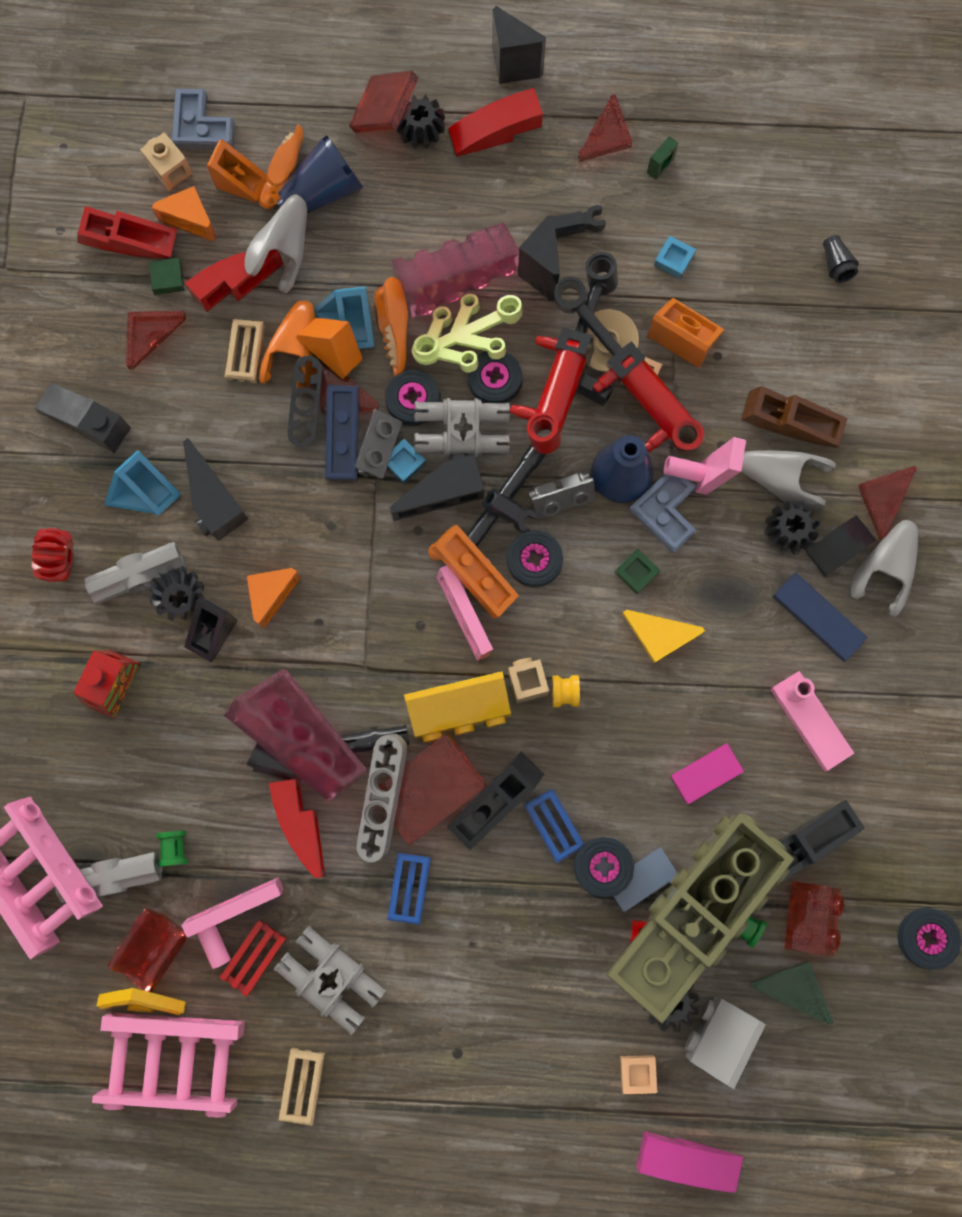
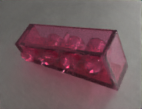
M503 222L470 233L466 237L465 242L460 243V241L453 239L444 242L443 246L433 253H429L426 248L415 252V259L404 262L403 258L400 257L391 261L394 278H397L402 284L407 309L413 318L417 315L423 316L431 313L436 306L446 301L448 303L454 302L463 293L471 289H481L487 286L492 279L511 275L518 268L519 249Z
M286 668L236 697L224 715L329 802L351 787L367 770Z

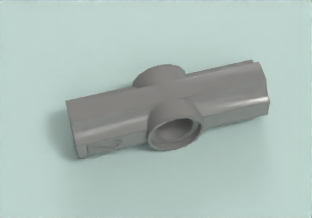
M172 542L145 554L133 553L119 559L116 562V566L84 578L85 586L93 602L98 605L125 593L133 594L149 589L150 583H155L154 581H156L155 575L157 572L166 576L168 566L172 567L174 572H178L182 565L186 567L185 561L177 544Z
M157 852L126 859H109L93 863L91 867L79 869L90 887L95 891L97 897L124 892L129 887L141 886L162 880L163 872L162 867H158L160 859ZM55 886L56 895L60 903H65L66 901Z

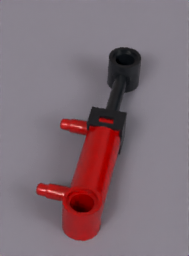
M606 252L595 253L586 262L587 281L590 289L586 305L593 314L595 313L600 296L610 294L618 285L616 260L611 254ZM601 272H606V273H607L606 275H603V276L597 275L598 273H601ZM579 318L575 331L562 328L558 339L548 336L536 337L535 344L537 346L557 352L537 409L514 404L510 407L512 415L529 420L527 432L531 445L535 451L541 454L552 453L560 446L561 432L584 368L588 369L595 350L593 336L587 334L589 328L581 318ZM542 430L551 431V433L548 436H537L538 433Z
M565 277L560 280L554 291L555 304L558 309L567 314L577 313L613 356L606 363L609 370L593 384L594 390L599 393L616 380L624 384L660 427V430L645 443L648 453L658 448L668 438L673 447L679 451L688 452L697 448L704 438L702 425L694 420L648 365L644 355L631 341L622 348L586 305V289L583 282L575 277ZM569 288L575 289L579 294V298L572 303L565 302L561 297L563 291ZM682 427H689L694 431L695 439L691 444H685L680 441L678 433Z

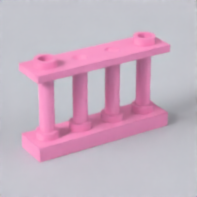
M27 797L4 806L11 820L0 829V847L19 831L29 845V848L11 864H9L0 850V914L31 960L60 943L54 930L73 914L79 920L98 911L103 905L42 815L40 808L31 797ZM38 859L48 875L30 891H27L18 875ZM56 886L66 903L48 919H45L35 903Z
M111 1012L102 1016L100 1031H111V1037H114L109 1089H102L93 1095L92 1103L103 1104V1109L121 1110L124 1109V1105L198 1110L206 1111L205 1115L208 1117H225L226 1113H230L237 1106L236 1098H224L229 1046L233 1045V1040H238L244 1035L245 1021ZM132 1033L145 1034V1039L148 1040L142 1092L123 1090L128 1038L132 1037ZM166 1035L179 1036V1042H182L177 1094L156 1093L162 1040L166 1039ZM200 1038L213 1039V1044L216 1045L211 1097L190 1095L195 1045L199 1042Z

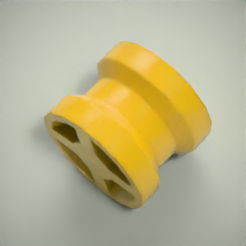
M559 675L552 676L553 708L561 707L563 704L579 707L580 685L578 675H571L565 679H562Z

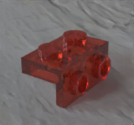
M792 881L785 949L821 956H834V951L839 949L841 941L840 930H837L838 916H841L844 910V897L840 896L841 889Z
M145 908L134 921L123 942L116 948L107 967L112 971L123 973L141 990L152 993L186 942L187 937L184 930L168 916Z

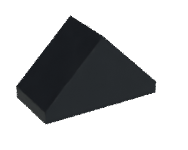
M856 515L833 530L807 550L806 553L826 577L876 541V539Z
M200 597L195 606L184 647L212 662L235 626L237 619L228 611Z

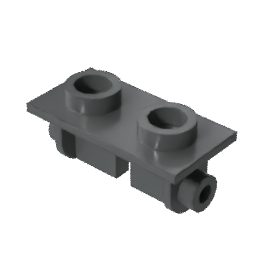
M374 409L354 466L358 468V474L369 477L371 474L383 479L402 421Z
M578 472L577 474L560 479L561 489L557 490L554 481L533 487V491L528 492L531 504H534V510L539 516L538 519L552 516L560 511L575 506H582L595 500L593 478L590 479L588 473L582 474Z

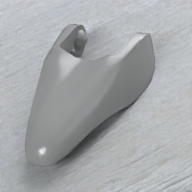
M297 194L291 195L284 202L272 219L256 234L247 248L245 256V270L252 276L257 275L269 250H278L291 258V261L283 271L278 285L279 291L284 294L288 293L293 287L303 259L307 205L301 196Z
M775 450L744 452L741 472L767 488L783 502L791 501L794 508L799 502H803V510H818L825 507L826 500L821 496H815L801 490L799 485L801 469L806 464L824 472L835 470L836 463L824 457L802 452Z
M903 520L898 523L861 563L852 577L850 585L852 598L858 600L865 595V587L873 572H883L900 580L903 584L894 602L889 606L890 615L896 617L909 599L916 567L918 527L914 522Z

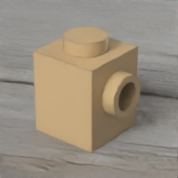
M165 132L157 138L150 139L140 149L147 165L168 191L193 174L186 158Z
M524 658L513 662V667L508 668V675L516 704L548 695L549 689L540 659L532 661V658Z

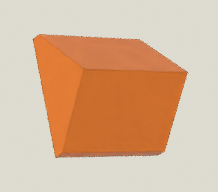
M672 298L653 317L647 337L699 368L723 333L724 328Z

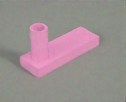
M733 437L700 463L668 456L664 465V474L697 482L695 492L707 495L741 472L746 440Z
M447 565L441 567L436 578L476 660H482L491 654L493 648L464 590L466 587Z
M800 671L770 689L824 771L830 770L855 754L815 695L814 684L809 679L804 678Z
M279 877L187 918L181 925L186 937L197 934L212 969L224 965L231 958L216 924L280 896L284 890Z

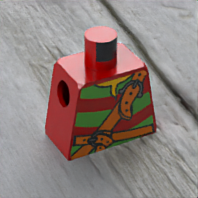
M95 650L91 654L74 689V695L84 706L115 718L141 663L112 650Z

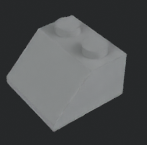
M715 995L713 1001L709 999L702 1009L700 1018L703 1021L698 1031L693 1030L686 1041L685 1049L687 1053L685 1056L690 1062L734 1089L766 1024Z

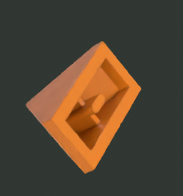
M223 139L218 141L207 164L215 187L249 201L257 202L267 181V174Z
M194 186L154 202L152 209L160 223L215 242L217 236Z
M315 318L296 337L342 379L363 360L348 321Z
M287 568L247 576L253 620L263 629H265L300 581L301 576L296 570Z

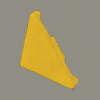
M626 610L622 613L653 663L658 662L705 632L704 628L631 610Z
M129 988L99 994L97 1007L99 1009H107L128 1005L127 1011L153 1013L154 1010L180 1016L184 1014L186 1002L136 988Z

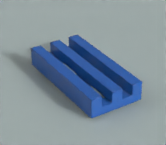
M553 789L524 805L556 863L579 851L581 846L584 845ZM548 798H550L576 843L572 847L568 844L544 802ZM539 805L562 845L564 851L560 854L536 814L534 806Z
M398 853L387 920L421 924L431 861L430 857ZM404 861H410L402 915L396 914L403 864ZM417 863H423L415 916L413 917L409 916L416 866Z

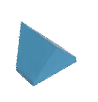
M366 286L334 290L314 308L315 318L348 321L359 349L375 347Z
M137 450L114 471L104 506L153 513L159 516L181 494Z

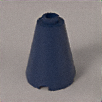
M326 135L318 142L278 191L281 198L277 203L281 207L291 195L297 194L305 200L307 213L358 192L363 186L345 159L337 151L338 149Z
M633 435L623 436L602 448L595 456L591 468V477L594 480L597 491L609 501L617 503H628L640 498L651 486L654 476L653 464L644 442Z

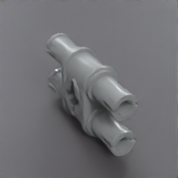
M450 398L443 399V402L415 401L414 411H427V413H414L415 422L442 421L443 425H445V431L442 434L415 433L414 442H427V445L415 444V454L442 453L446 458L461 453H466L467 456L475 454L476 458L480 457L481 454H509L510 446L496 445V443H509V434L481 435L479 431L481 422L509 423L510 414H497V412L510 411L509 403H482L478 398H474V401L450 400ZM460 418H462L464 425L469 426V431L463 434V438L460 436V431L454 430V425L460 423Z
M309 925L303 932L305 936H299L295 943L299 944L318 960V968L315 971L309 972L287 952L273 970L296 987L295 992L297 996H302L319 1010L321 1017L324 1016L326 1018L330 1016L349 1035H352L365 1017L361 1016L342 1000L343 995L341 993L344 989L349 990L351 988L369 1003L372 1008L379 1001L378 998H381L387 990L383 989L363 972L365 968L362 963L360 965L339 948V944L333 943L331 945ZM339 969L335 978V982L338 984L337 988L331 985L322 991L321 989L326 980L322 976L323 973L329 975Z

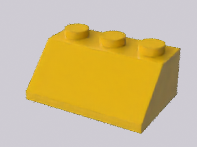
M502 671L404 695L415 738H423L424 743L443 739L442 733L455 731V735L473 732V726L486 723L487 728L506 724L505 718L511 717Z

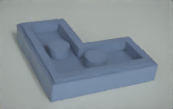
M176 89L172 142L178 149H215L218 141L221 139L233 147L234 119L233 117H206L207 93L205 89Z
M664 474L630 506L629 511L672 553H675L697 531L675 509L696 489V486L690 480Z
M661 847L634 863V874L630 884L620 894L613 896L623 912L671 882L677 874V871ZM602 857L601 862L595 864V869L601 871L602 877H606L607 872L613 870V863H608L606 857Z

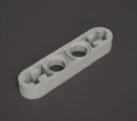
M388 734L380 737L376 741L373 750L357 839L358 855L366 862H376L388 854L407 755V744L397 734ZM392 741V745L397 749V753L391 755L389 765L395 764V768L391 766L381 767L380 763L388 762L389 751L384 750V745L390 744ZM380 773H387L391 776L393 785L389 791H384L378 786L377 778ZM375 805H380L386 810L387 818L383 823H378L372 818L371 811ZM375 830H384V833L376 834L375 845L380 846V850L372 854V849L367 846V843L373 840Z

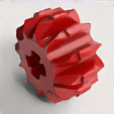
M59 528L40 529L35 535L34 545H32L31 567L36 578L47 582L67 580L71 574L74 555V543L69 532L59 530Z

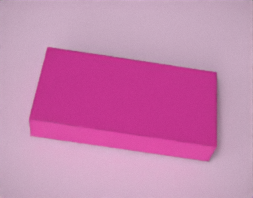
M726 743L672 774L670 778L687 805L743 773L744 770Z

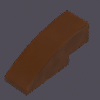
M760 386L749 391L741 420L787 437L837 448L840 447L847 418L797 395L786 397Z

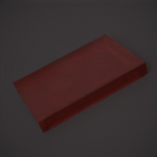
M445 733L404 766L394 826L409 846L487 787L485 781L449 733ZM389 777L379 787L384 791H389L393 785L392 778Z

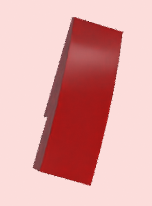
M535 88L497 100L450 126L448 132L456 157L513 142V135L541 128L543 113Z
M85 206L77 234V243L125 255L170 259L177 229L117 210L115 215Z
M275 249L269 250L260 271L255 276L246 272V252H243L207 267L186 281L185 285L191 296L206 312L210 311L229 294L239 302L284 265L280 252Z
M291 779L269 783L272 803L280 827L289 845L314 878L325 877L318 814L316 810L304 811L300 780Z

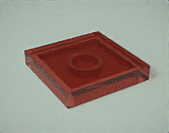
M413 70L371 76L349 127L355 133L397 129L419 77Z

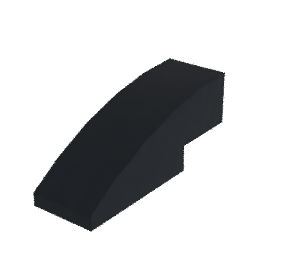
M847 800L826 810L778 840L786 847V852L794 858L788 867L790 871L782 882L807 865L816 863L865 829Z

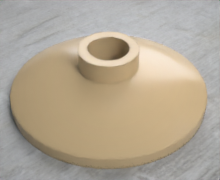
M613 309L600 310L594 313L622 348L631 341L638 348V330L629 316ZM588 329L587 334L593 336L595 349L589 366L597 371L607 372L609 369L606 363L613 356L594 333Z

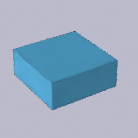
M669 235L655 260L654 266L681 279L695 255L696 249Z
M403 439L393 448L387 468L405 484L426 464V459L419 453L415 454L414 448Z

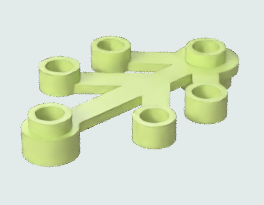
M466 294L460 300L461 307L450 333L442 337L440 335L443 328L450 326L452 323V315L447 307L436 308L433 312V322L428 333L419 336L414 341L412 346L413 358L416 362L423 365H430L438 360L459 364L464 372L470 373L475 371L479 365L475 352L464 351L462 353L447 349L457 344L488 351V355L492 359H501L506 354L504 340L498 337L490 339L477 336L476 334L502 322L507 324L516 323L523 314L521 300L514 295L504 296L497 303V311L468 324L471 315L476 314L480 306L476 295ZM468 303H474L472 306H466ZM440 316H447L444 319H438ZM496 346L501 347L499 350H492ZM466 360H473L469 364L464 363Z

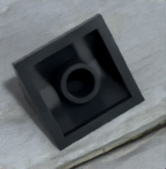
M495 6L492 10V48L499 84L540 78L544 72L546 37L498 6Z
M554 215L547 216L519 247L518 276L550 301L555 300L554 291L560 277Z

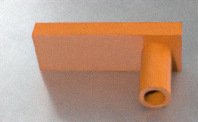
M458 525L451 526L436 543L429 547V557L436 562L443 561L493 618H499L519 596Z

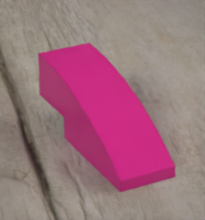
M644 1131L636 1167L639 1173L705 1189L736 1193L743 1156L678 1137L672 1139Z

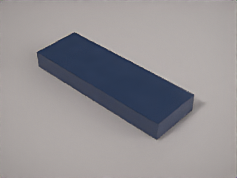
M327 385L325 479L358 481V468L354 466L358 458L359 386Z
M796 572L772 596L843 662L847 661L868 638Z

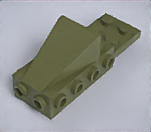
M738 813L730 816V818L724 816L715 825L712 831L716 835L709 844L704 841L691 856L695 861L689 869L682 868L671 880V885L653 902L649 908L652 915L648 918V923L606 974L660 1023L666 1020L705 968H710L711 965L716 966L727 952L725 947L732 938L736 939L743 933L748 925L746 920L753 911L758 912L765 905L769 898L767 893L774 885H779L790 871L788 867L794 858L786 852V847L777 839L768 837L759 829L760 825L746 814Z

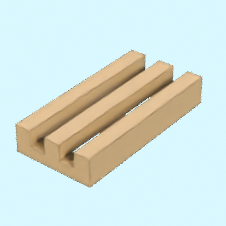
M233 319L225 370L227 381L237 379L239 382L247 380L251 383H257L265 331L264 322ZM244 327L245 332L239 372L234 371L238 349L240 328ZM254 328L256 331L250 373H247L251 336Z
M297 1048L290 1049L279 1121L311 1126L314 1124L325 1053H315L310 1050L302 1051ZM297 1058L303 1059L295 1111L294 1114H289ZM310 1060L316 1062L307 1116H302Z

